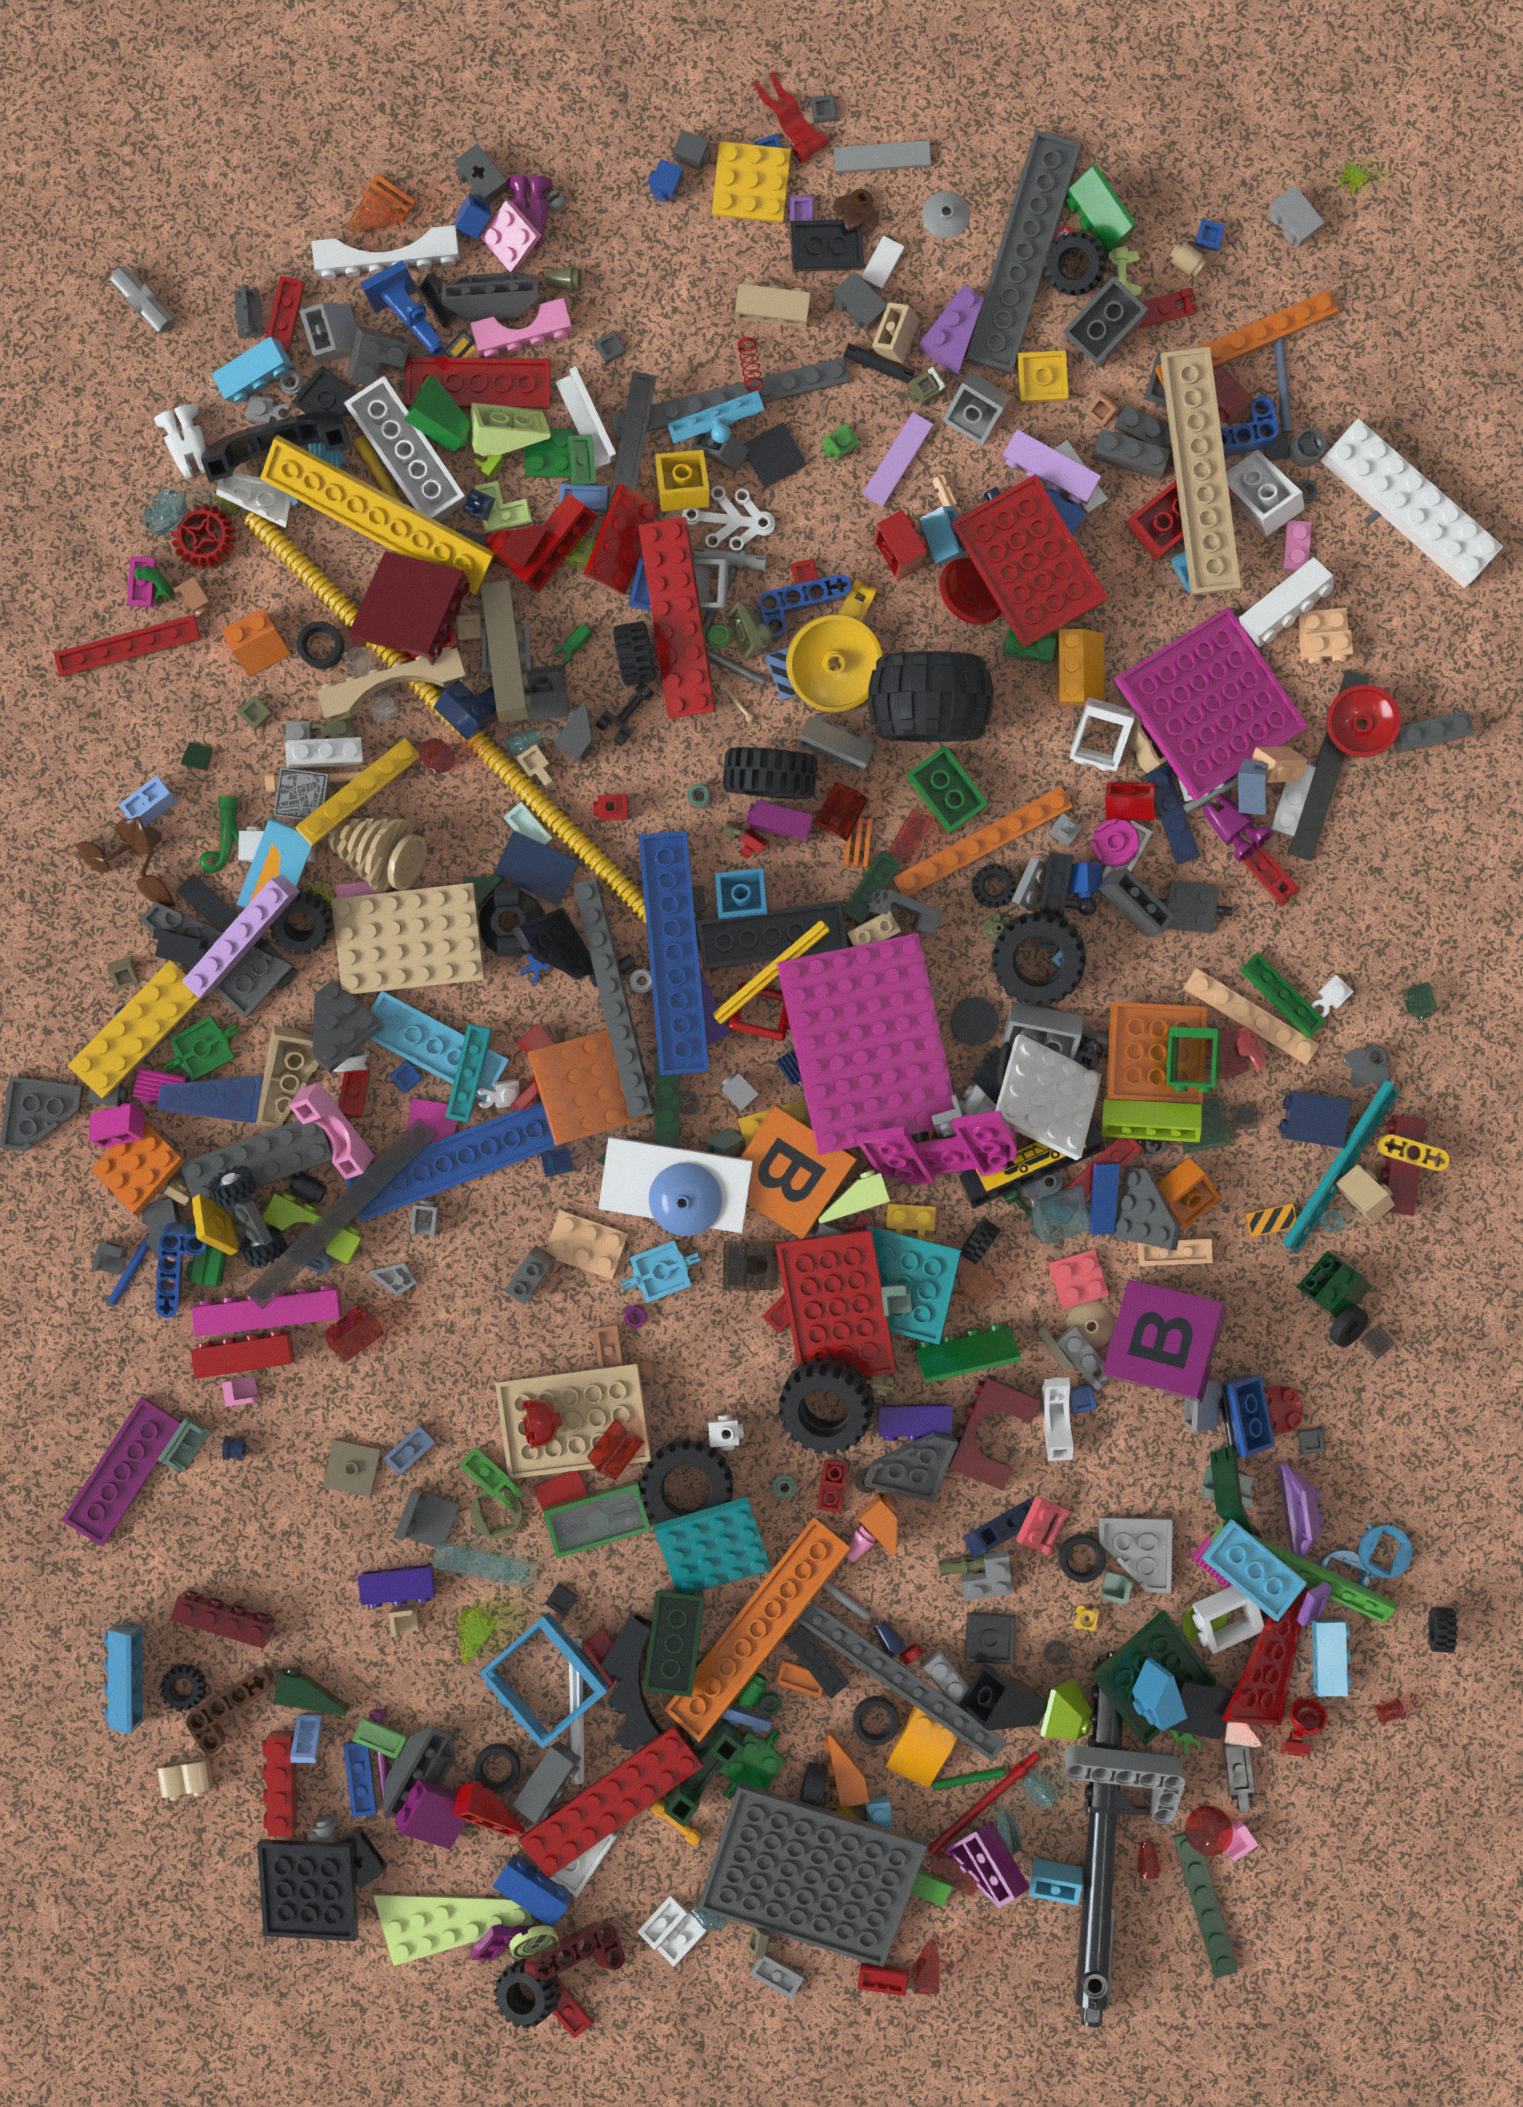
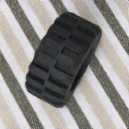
M758 747L729 748L725 753L722 786L725 791L748 796L811 799L815 794L818 761L814 755L797 751Z
M1034 911V913L1030 914L1024 913L1008 923L999 934L992 954L993 972L997 976L996 980L999 986H1003L1008 996L1012 995L1017 998L1016 1001L1022 1004L1027 1002L1030 1003V1006L1037 1007V1004L1048 1006L1052 1002H1060L1065 999V996L1075 990L1083 977L1086 962L1084 941L1078 934L1076 927L1069 924L1068 920L1064 917L1056 916V913H1042V911ZM1035 936H1044L1053 940L1059 946L1062 953V965L1059 971L1050 979L1043 981L1032 980L1024 976L1016 962V954L1020 945L1025 940Z
M824 1356L823 1360H819V1357L811 1358L809 1364L804 1361L798 1365L797 1370H793L790 1373L783 1387L778 1404L780 1407L778 1412L779 1419L784 1421L782 1425L784 1431L791 1433L790 1439L794 1443L797 1441L802 1443L801 1448L805 1450L812 1448L815 1450L814 1453L817 1454L827 1451L828 1455L836 1454L838 1449L841 1452L849 1450L850 1445L855 1446L859 1443L861 1436H864L868 1430L875 1405L874 1397L872 1396L871 1384H866L868 1378L864 1373L859 1374L857 1372V1366L854 1364L846 1365V1360L838 1358V1361H834L832 1356ZM815 1390H829L838 1394L845 1401L849 1413L839 1420H823L810 1412L804 1398L808 1393Z
M683 1439V1441L679 1442L675 1440L669 1442V1445L659 1448L652 1456L651 1461H648L640 1483L641 1501L644 1503V1510L647 1514H650L655 1524L731 1502L733 1496L732 1472L726 1463V1459L717 1452L716 1448L709 1447L700 1440H697V1442L690 1441V1439ZM680 1465L696 1466L708 1477L710 1483L709 1495L706 1501L695 1509L684 1510L677 1508L669 1502L665 1495V1479L671 1470Z

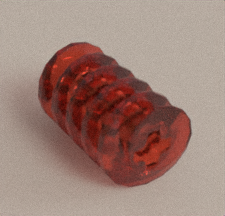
M431 738L424 741L420 746L419 758L430 771L440 774L448 772L453 768L455 755L444 741ZM436 753L440 755L439 759L434 757Z

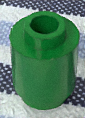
M756 1672L739 1694L736 1702L745 1709L749 1707L755 1708L767 1689L766 1684L768 1680Z

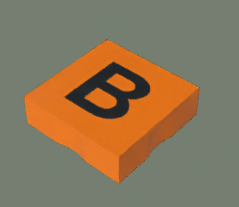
M775 1102L755 1130L749 1145L738 1155V1158L754 1160L747 1204L801 1239L805 1237L856 1161L855 1154L848 1149L818 1155L812 1129L802 1119Z

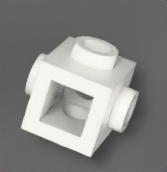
M732 1414L718 1415V1419L709 1420L708 1422L710 1447H720V1450H733L735 1445H739V1439L744 1438L743 1424H738V1418H733ZM729 1430L731 1433L724 1435L722 1431Z

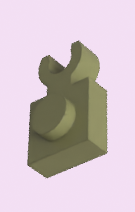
M352 717L332 723L327 721V726L321 724H313L311 726L312 730L320 729L322 731L320 737L313 739H326L327 737H330V739L356 738Z

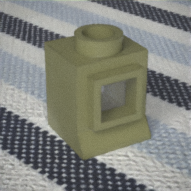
M933 366L909 382L907 394L913 403L917 402L922 407L945 393L946 385Z

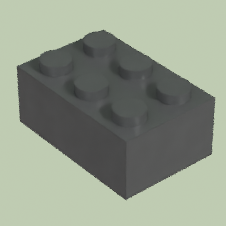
M1113 276L1065 328L1063 333L1101 368L1149 316L1151 311Z

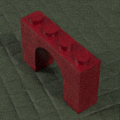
M985 1376L983 1381L979 1379L974 1390L977 1396L974 1403L969 1402L966 1408L965 1416L968 1418L965 1425L960 1424L955 1437L958 1439V1445L948 1467L1003 1491L1013 1468L1006 1463L985 1455L978 1449L975 1440L977 1426L984 1417L996 1412H1004L1032 1424L1041 1401L1034 1396Z

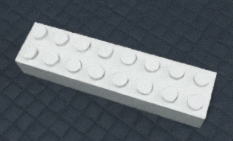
M1357 419L1320 460L1463 588L1477 577L1503 547L1360 419Z

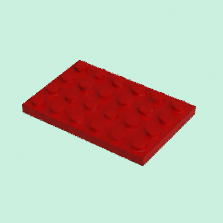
M1036 474L951 522L956 536L1023 649L1109 599Z
M872 1229L777 1242L776 1250L797 1365L804 1361L809 1364L810 1359L814 1357H819V1360H823L824 1356H832L834 1361H838V1358L846 1360L845 1364L848 1366L854 1364L858 1367L857 1372L859 1374L864 1373L866 1377L896 1373L897 1365L888 1316H884L882 1282Z

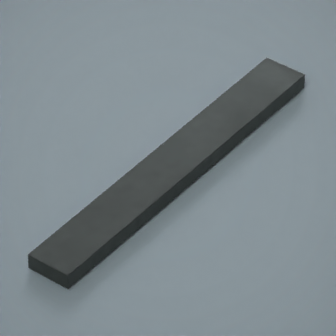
M1346 670L1338 695L1350 687L1368 685L1369 677ZM1327 730L1298 826L1287 853L1307 861H1312L1346 754L1333 744Z

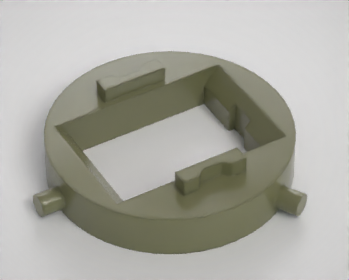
M505 1487L500 1493L503 1492L504 1496L513 1504L510 1513L514 1523L505 1525L502 1529L489 1530L479 1500L488 1498L491 1495L483 1489L476 1495L470 1508L471 1521L477 1530L475 1534L478 1537L480 1534L495 1539L506 1537L517 1529L522 1518L527 1519L528 1514H523L520 1498L516 1497L508 1487Z

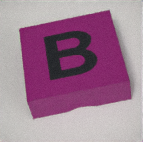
M1128 1279L1102 1373L1110 1379L1140 1387L1157 1388L1168 1394L1202 1403L1211 1372L1213 1352L1219 1342L1228 1308L1222 1302Z

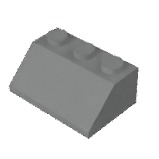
M816 715L815 718L809 716L798 737L797 745L863 775L876 745L872 744L873 740L863 735H859L858 738L850 734L851 730L844 726L838 725L836 728L829 725V720L822 716Z
M1012 1001L1002 1045L1008 1042L1013 1047L1015 1037L1022 1034L1074 1060L1082 1036L1083 1016Z

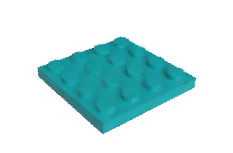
M870 1225L867 1226V1229H872L882 1286L910 1282L913 1310L906 1313H893L888 1316L890 1332L940 1345L962 1249Z
M748 1497L653 1525L655 1536L677 1594L690 1595L772 1570Z

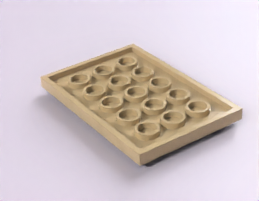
M475 883L331 899L341 989L346 990L349 994L486 979Z
M639 1363L495 1383L507 1472L510 1479L651 1461L652 1453ZM542 1399L548 1401L553 1406L555 1413L560 1412L562 1426L557 1427V1435L548 1445L529 1449L530 1444H527L523 1417L527 1413L526 1410H522V1401Z

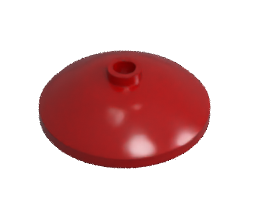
M970 558L956 559L943 569L939 579L940 594L947 608L956 617L969 624L986 625L1000 616L1002 612Z
M1372 685L1353 686L1341 692L1332 702L1327 713V731L1333 744L1342 752L1358 758L1373 757L1386 751L1396 740L1401 727L1400 709L1394 698L1379 687ZM1365 721L1367 727L1360 728L1358 722Z

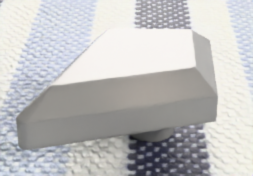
M405 1262L369 1272L372 1277L396 1296L418 1283Z

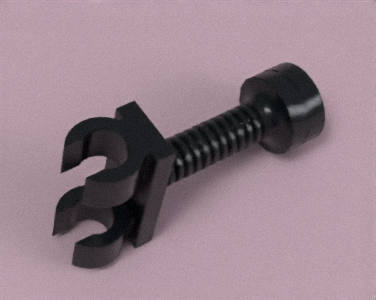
M644 683L638 684L634 688L636 696L632 698L633 700L628 703L627 707L623 709L624 711L618 717H615L606 710L595 724L601 731H604L611 721L618 725L622 730L614 738V741L620 746L633 733L625 725V721L628 720L643 700L649 701L655 694Z

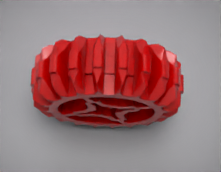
M205 503L201 510L197 504H194L193 512L189 508H185L187 514L185 517L178 514L181 522L173 523V526L178 530L171 532V536L177 539L171 543L174 547H178L175 553L178 556L182 555L181 560L184 563L189 562V565L193 568L198 564L201 570L205 569L207 563L210 569H214L213 561L223 565V561L220 559L222 556L230 559V555L226 552L227 549L235 551V547L230 542H236L237 538L230 534L235 533L236 528L230 526L233 521L230 517L226 518L227 513L224 510L219 512L218 507L215 505L210 509L209 505ZM200 519H206L203 520L201 525L197 527L191 526L194 522ZM215 521L220 524L222 530L221 539L213 534L215 528L213 524ZM186 534L194 538L193 552L189 551L187 547ZM196 534H207L210 538H202L201 540ZM209 546L217 547L210 553L201 554L204 553Z

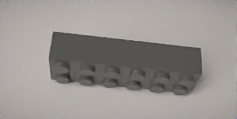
M300 1120L185 1161L181 1166V1170L192 1198L200 1194L215 1202L208 1189L209 1182L212 1181L213 1177H218V1173L226 1172L225 1169L227 1168L231 1170L233 1166H247L257 1183V1188L330 1162L332 1161L333 1152L330 1139L320 1126L315 1123L303 1125Z

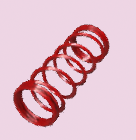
M745 337L737 343L741 367L743 368L744 386L748 391H757L763 387V379L760 378L762 373L756 371L760 368V364L755 363L759 360V357L754 355L758 351L756 340L751 337ZM747 341L754 343L752 347L745 349L740 347L742 343ZM753 349H756V351H755L753 354H744V353H742V352L752 351ZM741 354L746 355L747 357L742 359ZM751 356L757 357V360L754 362L744 361ZM743 362H744V363H748V365H746L745 367H743V364H742V363H743ZM752 364H757L759 366L755 370L745 369L747 366ZM744 370L750 371V372H749L748 374H746V376H745ZM753 372L760 373L758 377H747V375ZM754 380L761 382L757 386H750L747 384L748 382Z

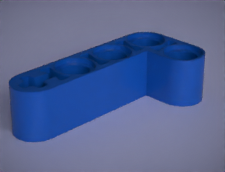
M1260 396L1253 401L1249 411V423L1221 428L1224 457L1264 449L1274 443L1279 427L1274 405L1270 398ZM1263 408L1267 413L1259 414L1255 409ZM1267 430L1272 436L1265 437L1260 431ZM1244 435L1248 441L1241 442L1237 439V436Z
M835 575L763 593L759 599V609L763 624L769 626L771 623L777 622L782 626L780 632H772V640H779L786 633L784 614L844 600L850 594L851 581L845 575ZM837 583H841L842 586H846L844 587V592H840L839 589H835ZM826 585H830V586H829V590H831L830 596H828V588H827ZM814 588H819L824 594L820 598H813L810 591ZM790 594H797L800 597V601L796 604H791L787 601V597ZM768 599H772L777 605L773 609H766L763 603Z
M170 1222L165 1225L160 1236L155 1309L161 1317L170 1318L177 1313L182 1296L184 1254H201L207 1246L205 1242H196L192 1239L197 1237L195 1224ZM167 1235H173L177 1239H170ZM166 1257H172L176 1261H169ZM165 1279H171L174 1283H169ZM167 1296H170L169 1304L166 1299Z

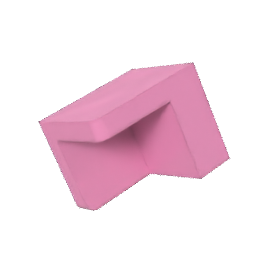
M254 1376L222 1382L226 1407L251 1403L259 1399Z
M1241 1819L1217 1835L1233 1861L1238 1860L1258 1846Z

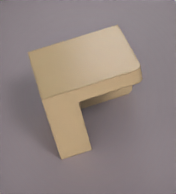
M417 1605L395 1607L390 1610L391 1637H397L402 1632L419 1630Z

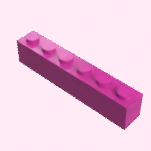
M333 1285L318 1286L319 1291L309 1292V1287L294 1289L295 1294L285 1295V1290L270 1292L271 1297L261 1298V1293L246 1295L247 1300L237 1301V1296L222 1298L223 1303L213 1304V1299L198 1301V1306L191 1308L194 1336L340 1319L343 1317L340 1288L333 1289Z

